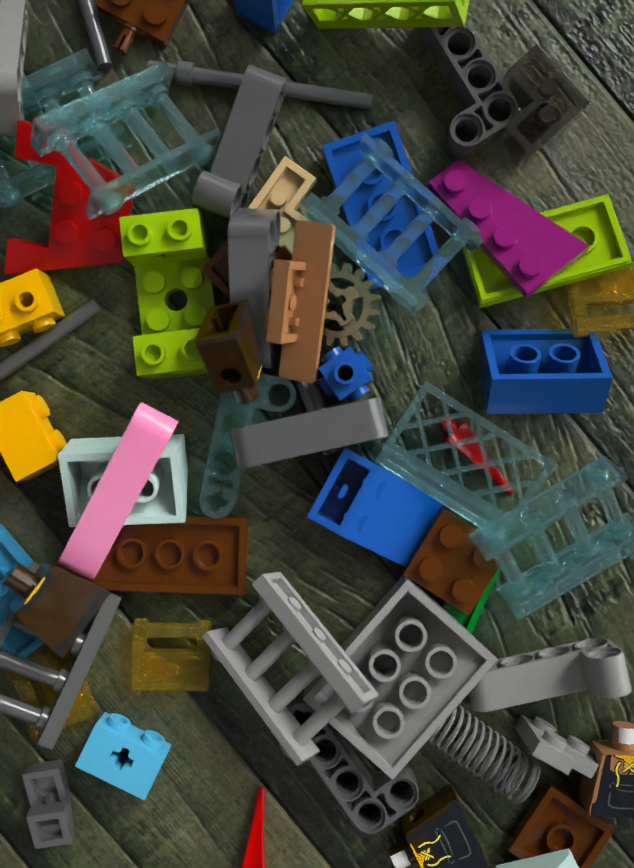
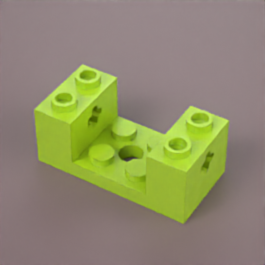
M199 208L119 217L123 257L134 266L142 330V335L132 336L137 376L148 380L208 374L196 347L195 338L209 308L216 306L214 283L200 269L211 259L207 223ZM175 291H182L187 295V304L179 311H173L168 307V297Z

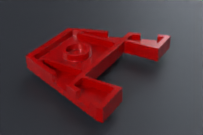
M18 120L14 157L55 166L56 175L48 245L13 237L7 240L4 273L19 274L36 268L40 271L123 262L125 258L123 257L119 217L131 216L135 183L94 159L77 152L60 139L48 135L31 122Z

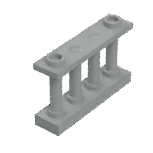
M281 572L262 574L252 584L259 593L260 601L231 631L227 627L207 631L202 637L210 647L211 655L218 662L222 663L277 738L282 752L292 759L296 766H299L320 751L311 739L344 707L349 708L352 714L368 706L379 694ZM270 612H274L283 624L284 631L252 661L240 643ZM294 643H298L308 656V663L276 693L263 676V673ZM319 674L323 675L333 688L334 695L308 720L300 725L287 708V705Z

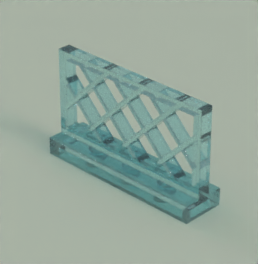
M426 380L375 455V462L506 545L515 533L514 527L558 465ZM427 392L442 401L444 416L422 420L419 404ZM447 404L459 412L449 414ZM416 411L418 421L408 423V421ZM466 416L472 419L477 436L455 441L450 420ZM446 421L450 442L427 446L423 426ZM480 425L492 433L482 435ZM419 427L423 448L407 451L395 443L403 430ZM498 437L505 440L509 457L487 461L483 441ZM478 442L482 462L460 467L456 446ZM513 446L524 452V454L515 455ZM452 448L456 468L439 471L432 467L429 452ZM425 453L426 462L415 455ZM533 458L544 465L535 479L520 482L516 461ZM511 463L515 483L493 487L489 467ZM484 468L487 489L470 491L464 487L462 473ZM457 474L459 483L448 476ZM529 487L523 496L522 488ZM516 489L519 503L513 512L508 515L497 508L494 494ZM489 495L491 503L484 500L480 496Z

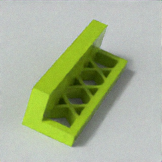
M303 0L302 6L318 29L465 27L469 0Z

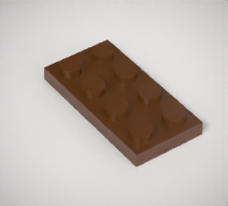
M186 515L185 523L123 525L93 582L111 591L245 595L247 587L249 517Z

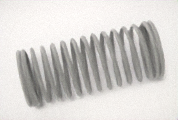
M458 705L455 708L449 723L445 726L440 737L433 743L435 734L441 729L445 721L428 739L431 746L437 745L438 751L444 750L445 756H451L452 761H458L459 766H465L466 772L472 771L473 777L479 776L480 782H486L488 787H493L495 792H500L501 796L505 797L511 804L516 805L523 802L534 790L539 780L540 763L538 760L528 756L525 751H521L518 746L513 745L511 741L506 740L504 736L492 730L489 725H485L483 720H478L476 715H471L469 710H464L462 705ZM460 716L458 725L450 734L446 744L440 748L441 741L450 730L453 722ZM467 721L465 730L458 737L453 749L447 753L448 746L458 734L460 727ZM475 726L473 733L463 745L459 756L454 758L456 750L461 746L468 731ZM482 730L481 737L473 745L466 761L461 763L462 757L469 750L475 736ZM489 735L488 742L483 746V748L478 753L473 763V766L471 768H468L470 761L475 757L478 750L480 749L483 740ZM497 740L495 747L486 756L491 744ZM504 745L503 751L494 760L498 748ZM511 750L510 756L503 762L506 752ZM518 755L517 761L510 767L513 757ZM483 761L480 771L475 773V769ZM532 764L531 775L526 786L517 797L512 799V794L518 789L525 777L528 766ZM489 768L486 778H482V774ZM512 770H513V773L511 774V776L509 777L508 781L506 782L508 776L510 775V773H511ZM496 773L493 783L490 784L489 779ZM502 780L500 788L497 789L496 785Z

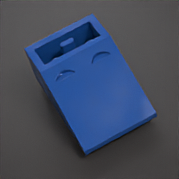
M343 447L310 507L307 517L338 535L405 567L430 528L444 501Z

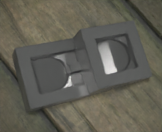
M63 759L26 765L22 772L23 782L30 803L26 819L35 849L72 844L74 840L73 813Z

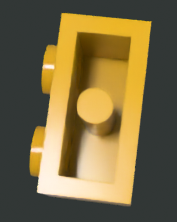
M33 269L0 283V347H6L21 340L20 335L32 330L34 333L47 331L56 326L55 321L65 317L49 275L39 269Z
M20 391L0 402V453L15 482L30 480L59 465L58 454L67 444L61 432L53 429L47 417L50 415V410L46 402L40 395L36 396L33 392Z

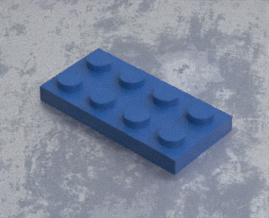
M395 121L322 145V152L362 269L366 271V280L372 279L376 282V286L370 292L441 269L444 263Z

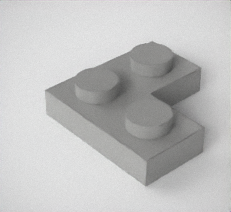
M521 714L514 728L534 757L569 775L573 768L592 779L599 764L589 754L590 747L572 735H569L567 739L555 733L557 729L540 717L536 716L533 721Z

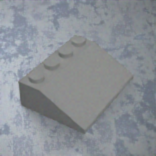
M402 575L340 646L379 696L368 706L352 714L349 708L344 707L329 724L393 780L498 659L411 579ZM319 674L304 689L303 700L317 711L334 695L333 688L324 676Z

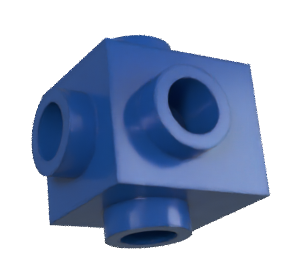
M338 346L321 358L324 365L318 368V372L322 377L317 380V383L328 399L335 396L339 403L346 398L352 403L369 392L366 384L373 379L369 372L374 368L361 350L355 353L350 346L342 351L340 346ZM343 366H347L353 371V377L348 381H343L338 377V370Z

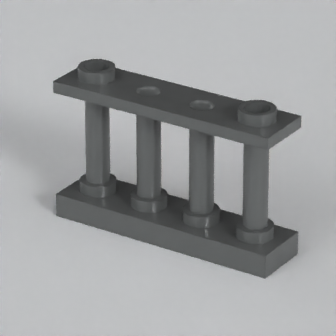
M33 560L30 568L24 567L35 573L41 563ZM109 591V596L90 620L85 633H81L71 646L69 654L74 655L68 670L61 668L60 671L0 649L1 668L52 686L51 691L57 693L51 707L43 706L42 709L0 694V713L35 725L34 729L39 731L38 745L53 750L122 599L119 594ZM11 609L9 610L0 629V648L11 627L38 637Z

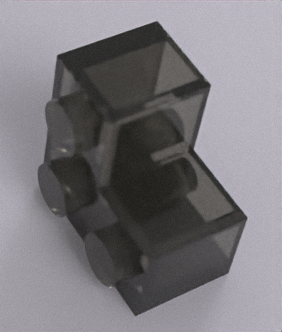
M537 44L509 68L503 78L516 99L519 114L503 128L495 144L520 171L574 123L590 103Z

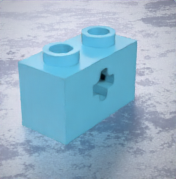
M105 712L95 724L75 767L145 801L172 744L166 742L165 738L158 732L152 730L143 731L131 725V721L123 715ZM124 748H127L129 750L128 755H125L123 753Z

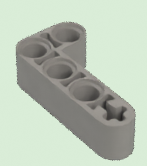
M0 0V136L16 137L17 121L24 120L21 89L28 32L27 0Z
M591 638L500 658L468 695L473 711L489 712L588 689L599 698H619L630 694L632 688L623 650L609 639Z

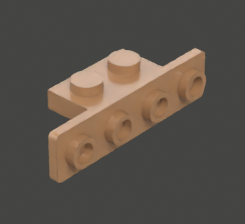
M298 220L295 226L292 260L275 259L274 268L270 272L269 288L271 290L270 308L265 314L264 327L267 331L266 342L282 344L279 367L280 378L305 383H315L317 381L336 230L333 224Z

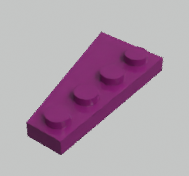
M460 160L454 162L428 182V190L525 299L584 255L589 248L588 244Z

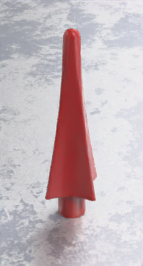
M450 414L443 416L437 423L446 433L441 438L480 468L507 495H512L514 492L513 488L492 463L466 421L463 423L461 420L456 422Z
M259 786L257 789L251 829L241 868H265L264 808L266 789L264 786Z

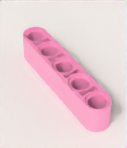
M142 402L140 403L57 565L92 582L94 581L177 426V420Z

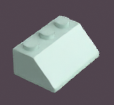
M184 434L171 435L124 525L185 523L188 466ZM122 437L71 439L58 454L69 527L77 526Z

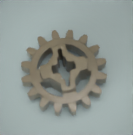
M345 262L341 271H339L335 263H331L322 338L325 335L327 336L326 344L328 346H335L338 338L342 346H350V336H353L357 341L364 340L361 330L363 328L374 330L375 326L369 320L371 316L381 315L379 310L373 309V303L382 300L381 296L371 294L370 292L376 286V282L372 279L363 282L366 271L361 268L352 275V265ZM345 279L353 282L355 285L349 286L346 289H340L334 280ZM336 297L346 299V302L342 304L343 313L333 311V308L337 305ZM363 301V311L360 318H358L356 315L358 305ZM337 320L345 330L334 331L326 327L325 324Z

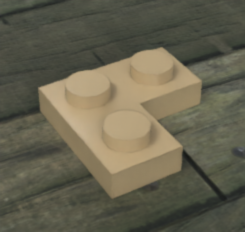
M284 156L248 208L278 209L280 211L281 230L277 247L280 248L285 244L293 253L296 222L298 220L310 221L296 210L315 185L316 177L286 156Z

